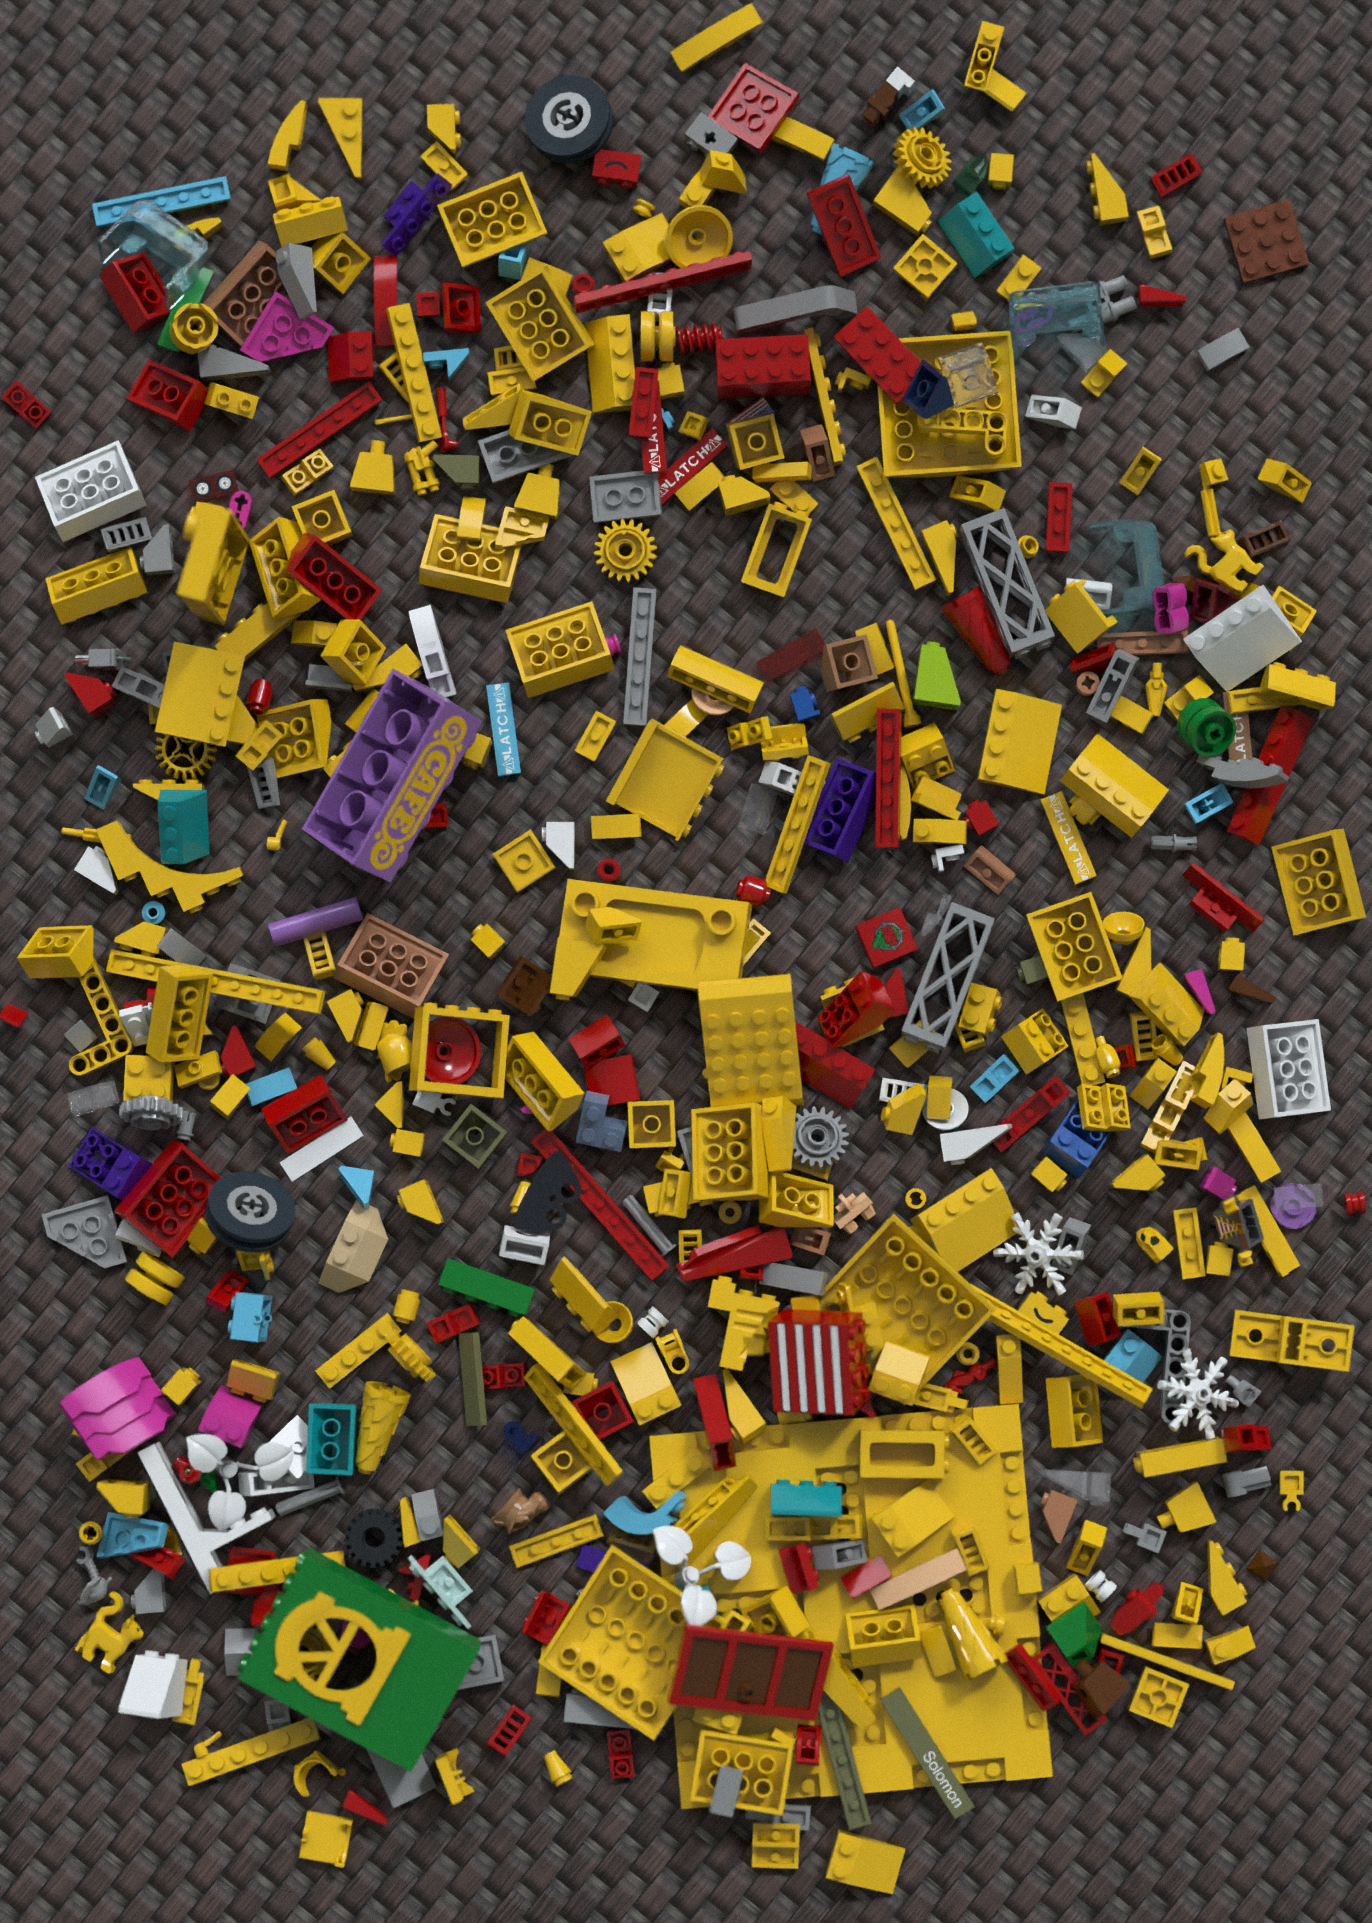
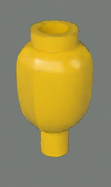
M1104 1036L1097 1037L1095 1039L1098 1046L1096 1060L1101 1072L1106 1074L1107 1078L1119 1075L1121 1063L1115 1049L1106 1043Z

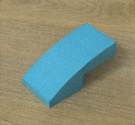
M1004 1053L970 1087L986 1103L1020 1069Z
M290 1068L246 1084L251 1088L247 1093L251 1107L297 1089Z

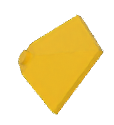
M306 700L270 709L262 715H256L258 727L266 719L283 734L264 758L274 759L277 778L327 766L331 731L328 700Z

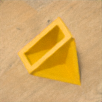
M290 174L268 180L277 212L282 209L297 208L304 203L322 201L292 179Z

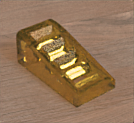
M614 1525L606 1543L645 1563H648L656 1548L654 1536L629 1533L618 1528L616 1525Z

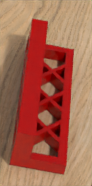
M1051 1641L1044 1646V1650L1032 1657V1659L1060 1695L1062 1704L1086 1736L1108 1719L1104 1714L1095 1717L1096 1721L1087 1728L1082 1724V1711L1089 1712L1088 1709L1083 1708L1084 1703L1082 1700L1080 1708L1072 1707L1067 1702L1069 1692L1077 1694L1075 1689H1070V1684L1074 1688V1684L1079 1678L1057 1646ZM1049 1653L1054 1660L1053 1670L1043 1668L1038 1660ZM1046 1672H1052L1051 1678ZM1055 1673L1064 1674L1067 1678L1066 1689L1056 1687L1054 1684ZM1060 1691H1065V1698ZM1073 1710L1079 1711L1078 1716L1075 1714Z

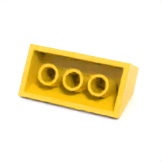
M630 314L606 316L586 322L585 329L595 344L587 349L593 414L631 410L635 368Z
M282 517L276 518L249 540L272 618H280L307 611L321 600L287 572L291 551L302 537L298 522Z
M132 547L45 578L52 605L61 625L73 622L89 614H95L102 609L116 606L121 602L147 593L145 582Z
M181 965L159 968L146 1053L160 1063L199 1059L213 980L212 972Z
M534 1031L512 1036L507 1047L505 1079L548 1132L552 1131L577 1111L585 1093Z

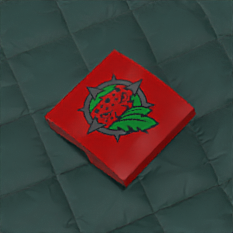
M900 907L855 926L872 968L918 950Z

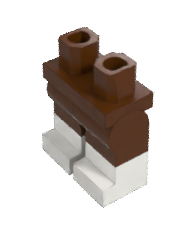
M897 66L877 90L875 98L871 96L867 100L866 111L862 114V122L872 130L879 121L884 124L888 120V115L892 113L894 104L903 94L909 97L913 93L915 81Z

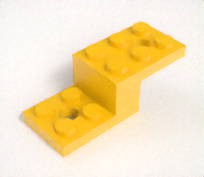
M1234 1310L1229 1356L1349 1372L1354 1325ZM1253 1329H1258L1262 1335L1260 1341L1256 1343L1249 1339V1333ZM1325 1339H1331L1334 1342V1348L1330 1352H1325L1322 1349L1321 1345Z

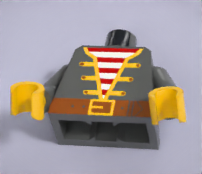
M1229 1194L1220 1202L1219 1208L1213 1211V1215L1209 1219V1225L1211 1228L1217 1229L1219 1238L1223 1243L1230 1244L1240 1251L1238 1253V1261L1240 1266L1244 1267L1253 1264L1251 1247L1264 1240L1253 1199L1237 1201L1236 1195Z

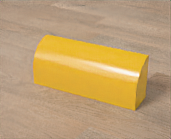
M681 645L671 662L666 676L748 713H751L764 685L763 681Z

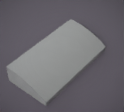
M509 430L478 441L493 484L573 456L570 453L516 440L508 433Z
M367 1749L393 1808L437 1787L423 1754H421L412 1772Z

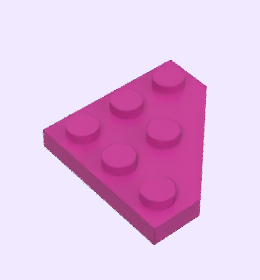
M274 291L241 346L240 351L258 362H263L321 348L334 327L313 314L304 320L300 319L292 301Z

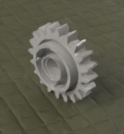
M140 1096L133 1098V1101L126 1100V1102H122L119 1116L120 1119H124V1122H131V1125L134 1127L156 1131L182 1124L184 1110L183 1107H179V1104H173L172 1101L166 1098Z
M813 1106L811 1113L805 1108L802 1111V1116L796 1113L793 1152L795 1154L792 1159L801 1158L800 1166L808 1162L810 1170L814 1164H817V1168L821 1170L823 1163H825L830 1168L832 1165L831 1160L838 1163L840 1160L839 1156H844L845 1150L843 1148L848 1147L849 1143L845 1139L848 1138L849 1133L842 1132L845 1130L846 1124L839 1125L840 1116L835 1119L832 1118L833 1110L825 1114V1107H822L818 1113L815 1106ZM817 1134L821 1136L823 1141L815 1142L811 1136Z

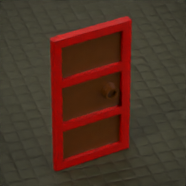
M685 1624L667 1702L671 1705L816 1721L834 1643Z

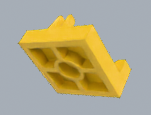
M922 234L893 267V271L916 289L924 300L928 301L941 283L956 269L958 263Z
M1144 1665L1138 1685L1127 1709L1172 1728L1189 1684Z
M458 1748L438 1755L435 1760L452 1804L462 1801L465 1795L474 1792L473 1786L463 1781L465 1776L460 1778L458 1775L463 1773L462 1770H457L456 1768Z
M308 1810L301 1839L299 1858L335 1864L337 1867L344 1868L354 1819Z

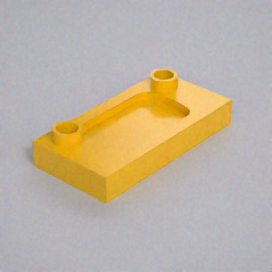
M204 503L201 514L190 512L185 524L183 539L192 541V545L177 594L198 619L224 626L250 538L231 510Z
M573 879L567 880L559 938L594 943L585 928L589 909L612 907L642 921L637 940L604 944L607 945L606 951L589 977L698 991L699 982L742 979L752 905L749 902Z

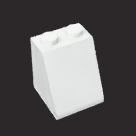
M145 1650V1654L136 1655L118 1712L158 1719L182 1716L188 1660L179 1659V1654L172 1653L159 1656L158 1651Z

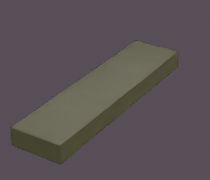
M479 1332L458 1334L466 1426L487 1425Z

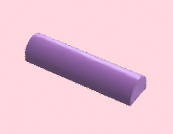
M353 897L269 923L268 926L274 945L277 947L361 921L363 916L357 897Z

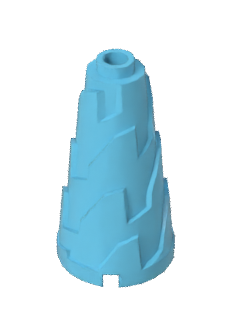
M833 143L820 186L849 174L857 192L862 181L872 169L874 161H869V158L846 147L841 149L838 144ZM813 213L810 225L813 226L812 231L822 235Z

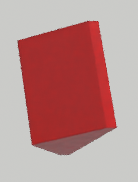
M447 282L442 283L446 335L482 332L479 287Z

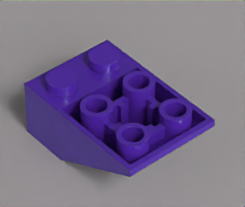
M92 1127L70 1162L69 1167L113 1196L123 1200L153 1163Z

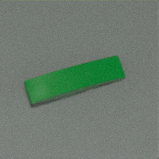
M192 264L158 341V346L180 354L181 350L175 346L169 334L171 320L183 305L188 303L203 304L215 273L214 271Z

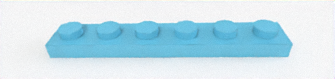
M224 176L93 203L92 206L96 226L99 228L230 201L231 196L227 177Z

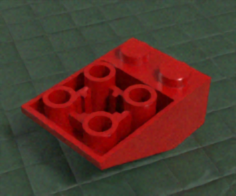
M860 971L817 1018L831 1048L836 1049L881 1026L895 1011V1008L881 979Z

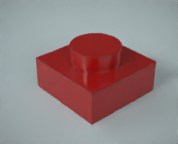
M439 292L416 293L418 318L441 316Z

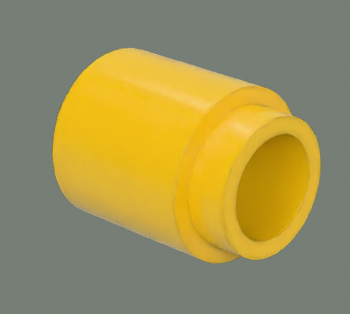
M401 1290V1294L397 1296L393 1316H397L396 1321L409 1324L410 1320L415 1321L420 1299H418L420 1293Z

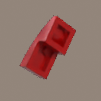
M472 1302L426 1322L435 1344L481 1324Z

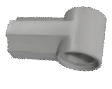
M1267 1466L1222 1474L1227 1498L1271 1486Z

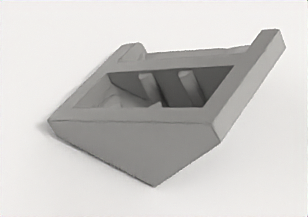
M257 1628L225 1629L224 1655L226 1676L240 1674V1671L237 1670L239 1662L245 1652L250 1653L248 1649L255 1633L259 1632Z

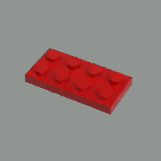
M849 174L843 175L806 193L837 274L840 277L881 258Z
M866 306L833 339L897 405L903 399L921 362L878 316Z

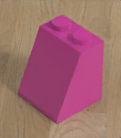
M221 1385L208 1405L198 1430L242 1448L248 1443L264 1402L252 1399L253 1397L245 1394L242 1396L230 1392L231 1388Z

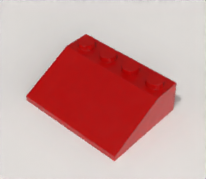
M171 1140L114 1212L132 1228L173 1258L186 1242L200 1219L205 1218V1207L210 1190L220 1177L183 1143Z

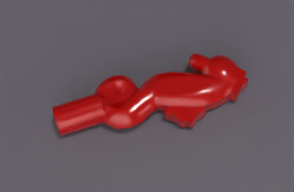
M991 1357L982 1364L976 1363L972 1365L966 1374H964V1371L955 1370L953 1378L948 1383H945L944 1388L952 1389L958 1392V1394H962V1389L958 1387L971 1384L974 1378L979 1381L984 1380L987 1376V1371L997 1365V1363Z

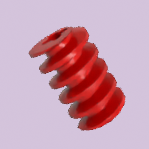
M705 323L702 324L701 330L694 324L692 331L685 325L683 332L676 326L678 349L681 350L683 355L686 354L687 348L694 354L696 347L699 348L701 353H704L705 346L708 347L710 352H713L716 339H723L722 324L720 323V327L717 329L716 324L712 323L710 330H708Z

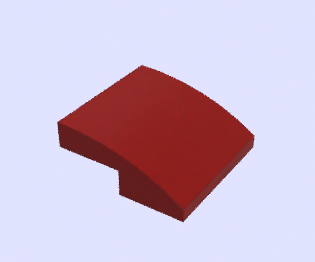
M632 1054L604 1059L589 1069H586L584 1066L588 1091L610 1095L607 1106L640 1100Z

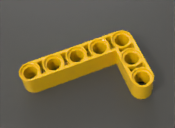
M94 956L93 962L87 969L86 974L79 977V980L107 1041L83 1051L70 1059V1071L79 1076L88 1075L125 1058L126 1055H130L134 1050V1045L120 1019L118 1007ZM97 977L100 982L97 989L91 990L88 985L89 980ZM102 998H107L109 1007L101 1011L98 1008V1002ZM111 1019H116L119 1026L117 1030L111 1032L107 1024ZM124 1039L128 1043V1048L125 1052L121 1053L117 1049V1044L120 1040ZM101 1049L107 1052V1058L103 1062H99L96 1059V1053ZM79 1059H83L86 1062V1068L81 1072H78L75 1068V1063Z

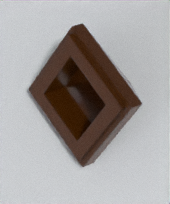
M1194 575L1171 578V583L1184 584L1187 599L1193 598L1195 588Z
M1259 1549L1247 1569L1264 1581H1267L1279 1562Z

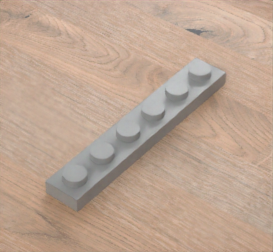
M633 588L623 725L646 726L656 589Z

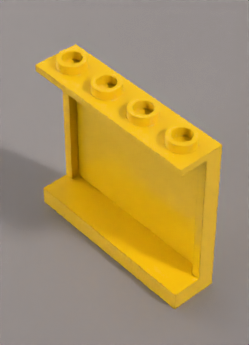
M651 719L606 801L612 805L617 804L633 814H640L642 819L675 836V840L679 841L682 836L686 838L692 826L689 822L692 817H698L703 807L700 805L703 797L708 798L714 787L711 785L713 778H719L725 767L722 765L724 758Z

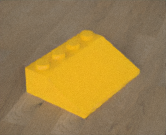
M522 172L437 205L462 268L547 234Z
M543 266L485 302L533 382L595 345L548 266Z
M435 514L420 566L419 584L508 603L522 545L495 549L499 528L482 524L480 541L458 539L459 519Z
M592 601L505 630L528 698L615 670Z
M174 642L154 732L226 747L245 656Z
M996 689L977 781L1044 795L1062 705L1020 693Z
M1098 733L1059 780L1131 838L1142 827L1169 791L1168 788Z
M1334 829L1271 847L1293 936L1366 918L1344 829Z
M1092 892L1026 914L1057 1002L1123 979Z
M754 1102L691 1109L694 1201H738L768 1198V1166L761 1123L762 1105Z
M992 1168L910 1219L923 1241L956 1272L1017 1234L1012 1230V1228L1017 1227L1011 1219V1216L1015 1213L1003 1185Z
M701 1730L690 1800L712 1803L720 1766L723 1765L743 1770L735 1808L783 1815L794 1745Z

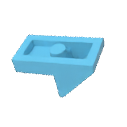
M931 89L900 113L899 116L907 129L911 130L913 127H916L919 130L931 120L939 119L945 107L934 89Z
M469 348L423 352L425 366H429L432 369L442 368L443 364H447L448 378L451 381L470 358Z

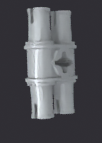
M1124 275L1107 282L1098 281L1097 284L1085 289L1080 288L1078 293L1059 301L1064 313L1080 306L1085 307L1087 310L1085 315L1068 321L1072 334L1089 327L1097 328L1098 325L1111 320L1116 321L1119 315L1137 308L1132 296L1115 303L1109 299L1111 294L1128 288ZM1095 299L1098 303L1103 302L1101 310L1097 306L1093 307Z

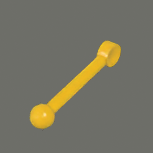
M412 414L374 421L375 425L412 419Z

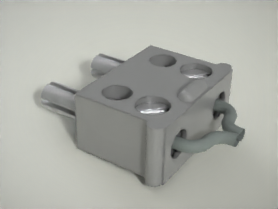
M118 648L89 649V655L75 656L76 663H82L83 666H89L99 671H119L121 666L126 668V663L133 661V658L126 657V653Z

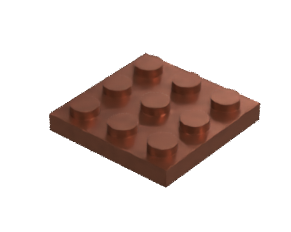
M1290 199L1224 217V223L1242 284L1309 265Z

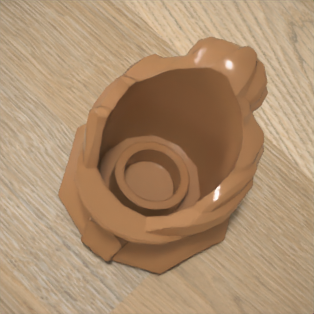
M518 1488L504 1506L491 1518V1521L494 1525L507 1527L509 1535L512 1531L524 1528L538 1514L547 1511L550 1504L548 1499L540 1492H535L530 1498H526L522 1495L521 1488Z

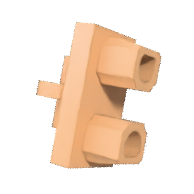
M864 1192L858 1197L853 1193L847 1198L842 1194L838 1196L842 1202L835 1207L838 1213L834 1215V1222L847 1233L851 1234L858 1228V1225L853 1220L857 1215L861 1214L865 1220H869L875 1215L871 1205L873 1202Z

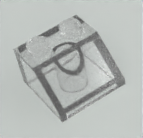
M981 342L938 357L942 374L948 380L954 408L998 393L990 358Z

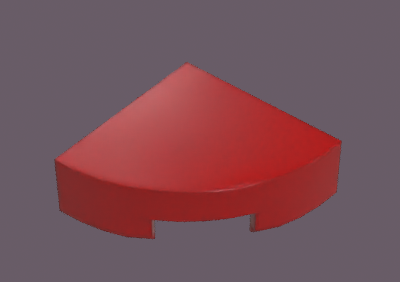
M520 1153L517 1176L529 1175L536 1171L542 1163L543 1156Z

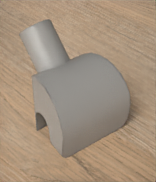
M1232 1375L1226 1380V1383L1234 1388L1233 1395L1247 1408L1250 1407L1261 1393L1258 1388L1246 1380L1240 1382Z

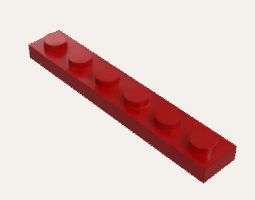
M368 381L257 458V461L271 479L383 400L370 381Z
M877 709L875 847H900L902 709Z

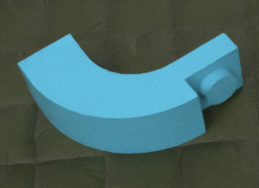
M683 1491L675 1492L657 1511L645 1513L636 1508L626 1496L618 1497L603 1514L614 1525L626 1532L650 1534L653 1533L652 1531L655 1528L673 1526L678 1521L673 1513L677 1514L685 1507L684 1502L688 1497Z

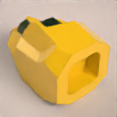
M1140 1228L1136 1232L1138 1245L1155 1264H1158L1174 1249L1154 1228Z

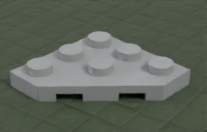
M109 1195L41 1214L49 1238L88 1258L99 1266L108 1268L128 1262L122 1240L116 1239L115 1236L118 1225Z

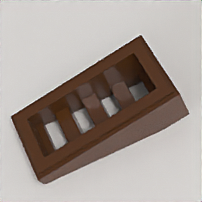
M1282 520L1242 536L1237 542L1247 552L1250 559H1253L1290 542L1291 539ZM1273 529H1276L1281 540H1277ZM1267 532V534H1268V536H1269V538H1270L1271 544H1269V542H1268V540H1267V538H1266V536H1265L1264 533ZM1256 537H1259V540L1263 546L1262 548L1260 547Z
M1239 974L1233 977L1226 989L1228 992L1266 1003H1274L1276 1001L1274 995Z

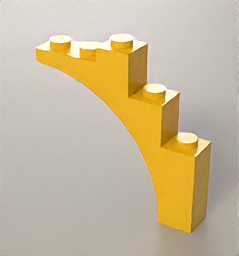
M119 820L96 829L118 880L123 878L125 882L138 877L136 872L140 871L151 896L156 894L158 898L170 893L169 888L172 887L183 912L189 910L191 914L203 909L201 904L206 902L203 893L206 892L207 896L220 891L219 886L225 883L230 887L241 882L240 877L244 875L241 867L211 874L186 873L171 869L153 860L141 851L126 834Z

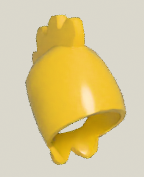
M396 1020L390 1021L389 1024L387 1022L383 1024L377 1043L378 1054L376 1059H381L386 1082H391L392 1079L399 1081L402 1078V1072L411 1068L412 1041L406 1036V1024L399 1025Z

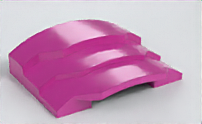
M139 1357L124 1361L101 1372L60 1401L61 1411L97 1462L112 1453L124 1455L141 1443L164 1432L165 1423L176 1416V1413L164 1398V1394L151 1378V1373Z

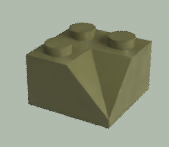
M470 1104L442 1140L480 1169L508 1132L474 1105Z

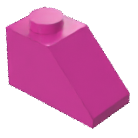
M1209 1167L1198 1188L1223 1200L1229 1194H1234L1237 1186L1234 1185L1235 1179L1216 1167Z

